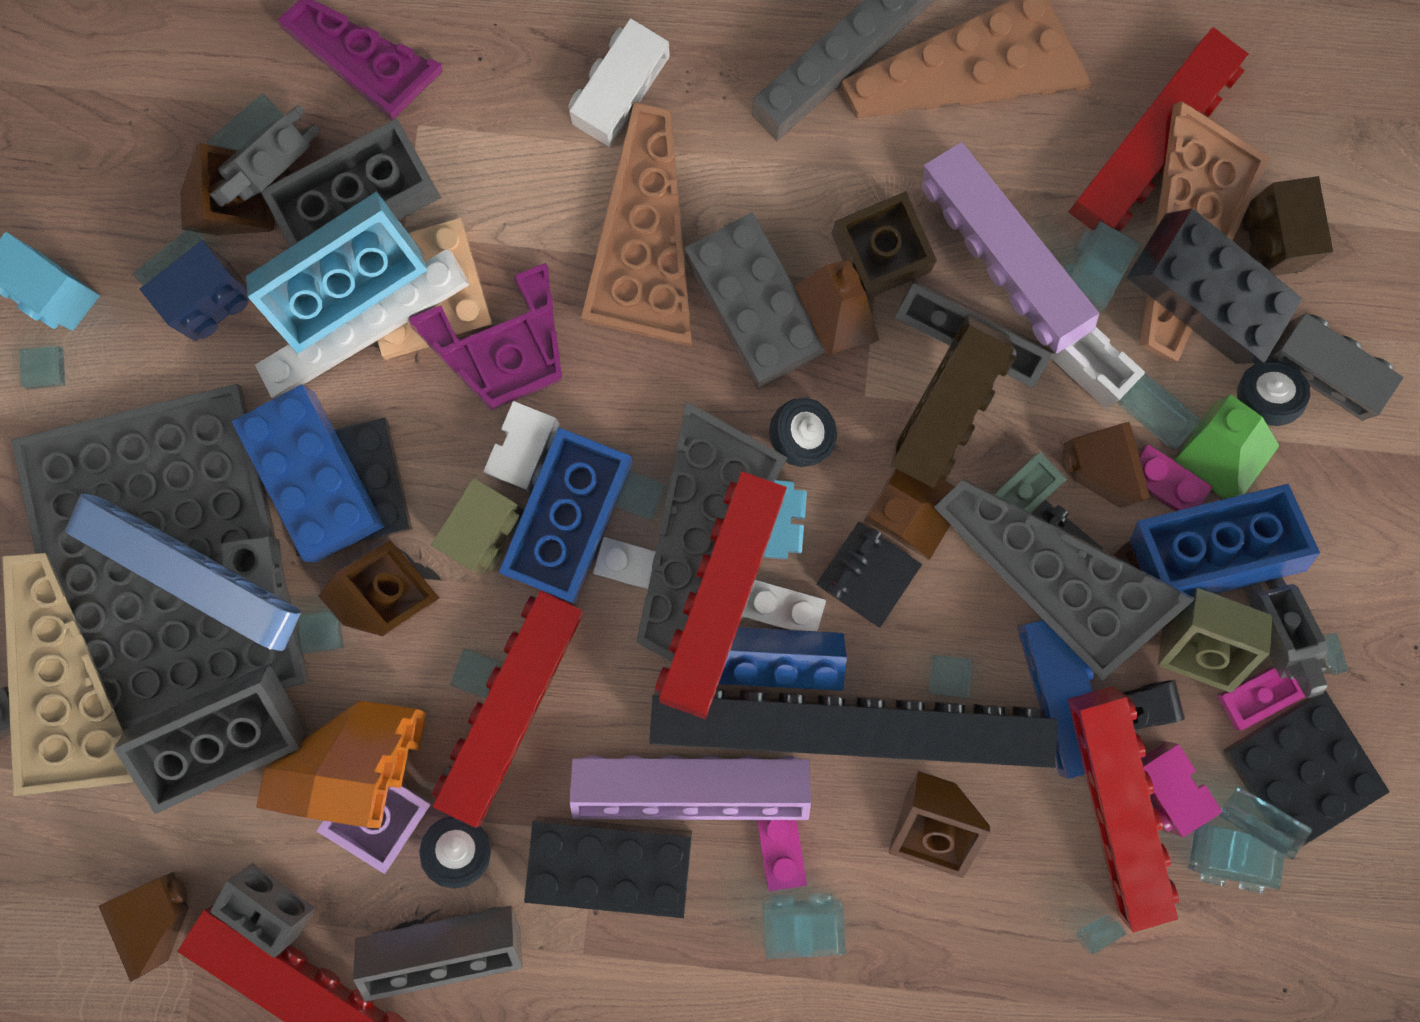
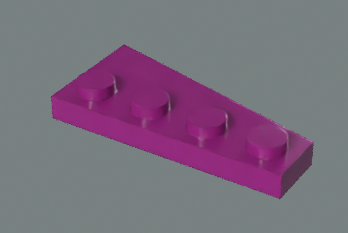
M298 0L278 19L282 30L391 121L443 72L441 63L431 58L426 60L414 54L413 49L401 43L396 45L380 37L379 32L367 26L362 28L348 21L347 16L315 0Z

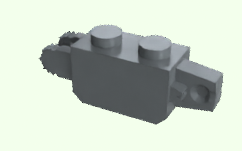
M300 105L295 106L284 116L266 125L219 166L218 170L225 180L210 195L220 206L231 202L238 195L243 200H246L262 192L310 147L308 143L320 130L313 124L307 126L299 133L292 123L299 120L305 112Z
M1283 577L1266 581L1269 590L1263 591L1260 583L1243 587L1250 607L1272 615L1269 657L1280 679L1288 677L1290 680L1295 679L1306 698L1322 695L1324 693L1323 690L1327 687V682L1322 673L1326 669L1323 659L1328 652L1327 644L1299 587L1294 584L1286 585Z

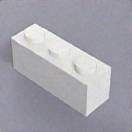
M631 18L624 29L619 27L610 40V50L604 59L598 58L589 73V82L583 90L578 89L574 93L569 103L572 125L609 148L629 120L634 102L640 103L670 57L669 41Z

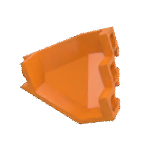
M359 700L304 739L299 750L274 760L264 768L256 808L322 821L367 828H381L388 787L401 788L408 750H421L427 712L415 708Z

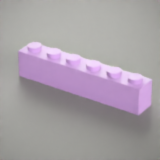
M960 142L924 165L923 182L921 183L924 194L932 203L936 201L940 205L947 224L953 230L958 229L965 237V244L971 255L975 258L980 257L983 260L992 282L997 287L1003 286L1008 292L1012 307L1020 316L1025 315L1033 324V332L1042 345H1049L1054 353L1057 354L1095 330L1099 317L1097 309L963 142Z
M588 755L582 759H572L570 788L572 819L809 820L811 808L809 759H799L795 756H783L778 759H760L756 756H743L739 759H721L712 755L704 756L700 759H682L674 755L664 756L661 759H643L636 755L624 756L622 759H604L598 755Z

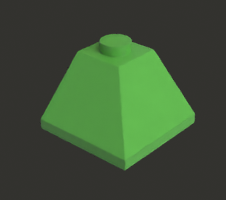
M1230 394L1213 403L1173 461L1211 485V491L1224 500L1244 495L1275 453L1279 444L1263 417Z

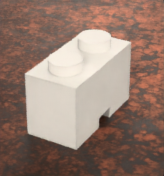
M1095 327V330L1059 353H1054L1051 359L1100 405L1107 409L1119 401L1144 375L1145 371L1123 351L1121 353L1118 352L1109 343L1111 340Z
M513 401L501 429L506 432L507 437L503 446L494 445L483 473L493 479L531 493L560 425L555 417Z

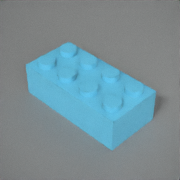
M376 191L247 275V296L298 354L425 273L427 267L421 249Z

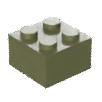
M473 477L431 543V546L471 571L484 574L486 569L492 571L503 555L504 551L500 549L507 536L513 538L521 519L520 515L524 509Z
M1196 588L1190 595L1194 597V601L1163 627L1157 666L1232 693L1270 654L1272 615L1221 597L1215 593Z

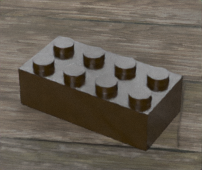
M967 314L893 447L892 467L934 488L939 478L946 480L956 461L953 458L955 449L958 444L962 446L967 444L975 429V425L972 424L974 416L978 409L985 412L995 394V390L992 388L997 376L1005 377L1015 360L1016 355L1012 354L1014 347L1009 335Z

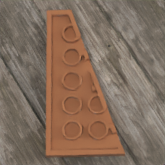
M1011 0L841 80L840 87L855 117L864 118L901 113L902 110L925 107V110L939 108L940 105L959 103V105L1014 99L1018 95L1041 93V95L1053 94L1057 90L1072 88L1075 91L1088 89L1092 83L1049 1Z
M634 102L581 320L590 324L692 347L671 110Z
M1179 102L1173 104L1156 228L1165 213L1193 208L1233 241L1270 157L1186 103ZM1147 294L1140 346L1168 362H1178L1192 329Z

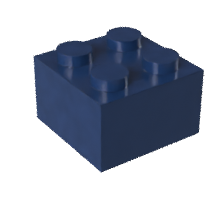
M202 240L139 289L168 326L195 342L198 339H204L212 335L218 329V323L229 315L241 312L246 308L249 300L247 284L224 257Z

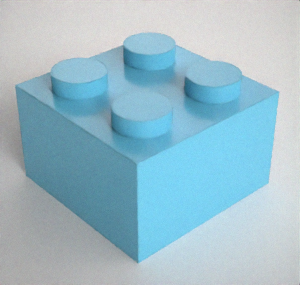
M5 232L0 238V295L5 298L9 297L18 303L17 308L37 321L41 320L53 329L61 325L73 331L101 295L42 252L10 233Z

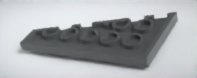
M687 401L637 637V643L670 662L673 661L675 655L669 652L676 629L684 631L689 617L682 614L690 591L698 592L702 578L696 577L701 559L704 554L711 556L716 543L710 540L713 526L717 517L725 518L729 507L723 501L730 481L738 483L740 474L743 471L775 482L787 461L786 456Z
M965 479L934 507L1101 680H1104L1194 601V597Z

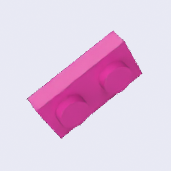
M1149 444L1145 445L1138 454L1149 495L1174 511L1201 505L1212 489L1211 485Z
M1273 665L1244 680L1232 693L1224 691L1218 694L1217 697L1234 729L1241 731L1304 698L1305 695L1295 679L1290 680L1288 677L1280 679Z
M757 820L768 892L807 886L797 820Z

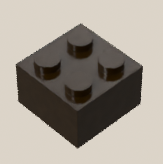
M1319 176L1273 182L1250 201L1242 219L1243 226L1246 231H1249L1251 247L1249 255L1275 276L1302 272L1333 252Z
M906 191L838 219L834 223L831 233L843 261L850 260L853 268L857 271L867 299L930 273L937 262Z

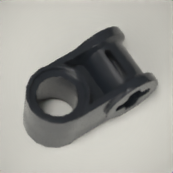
M1175 680L1151 683L1141 686L1139 689L1122 692L1125 696H1129L1134 703L1137 713V719L1133 720L1135 730L1171 724L1185 719Z

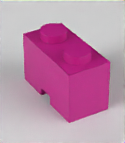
M1166 741L1141 758L1144 771L1148 772L1153 782L1154 794L1150 795V799L1160 815L1164 832L1170 831L1184 838L1223 812L1206 785L1202 784L1198 787L1190 777L1196 770L1179 744Z

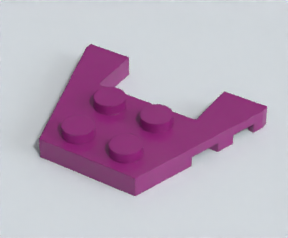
M546 263L516 274L514 277V281L529 312L465 339H457L441 305L409 318L411 328L491 411L561 382L562 372L557 333L554 325L549 269Z

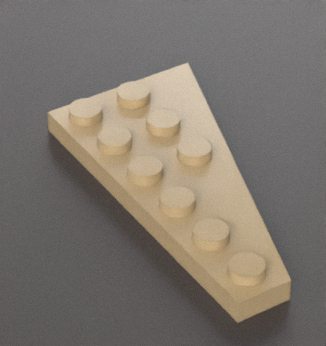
M46 553L3 556L13 796L133 783L134 780L113 749L124 733L49 556Z

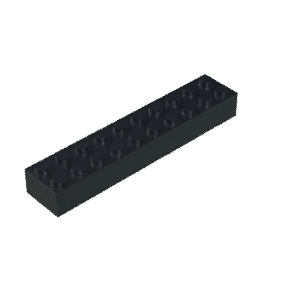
M716 689L707 717L703 719L660 703L659 696L661 693H654L652 695L649 744L1056 768L1057 719L1046 717L1045 709H1036L1034 707L1012 706L1011 714L1005 713V707L986 704H974L973 711H965V705L935 702L934 709H926L925 702L916 700L896 699V707L885 706V700L880 698L857 697V704H845V698L842 696L818 695V702L805 701V695L798 693H779V700L765 699V693L762 691L740 690L739 698L725 697V689Z

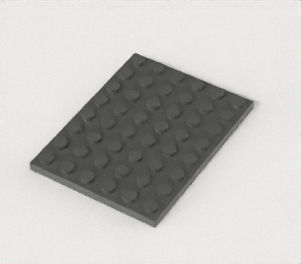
M238 384L11 440L35 554L46 553L49 556L123 730L267 664H270L284 689L309 683L296 625L285 650L278 651L264 647L70 536L65 531L80 494L86 493L115 504L216 562L218 554H221L220 543L262 537L276 539L264 484L231 422L248 413L242 386ZM252 551L246 553L242 559V567L246 572L250 571L256 562ZM284 575L286 600L288 603L291 604L287 583Z

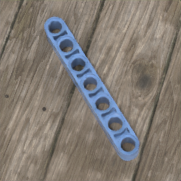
M80 494L65 528L66 533L252 641L269 649L285 650L301 614L297 607L115 504L95 495Z

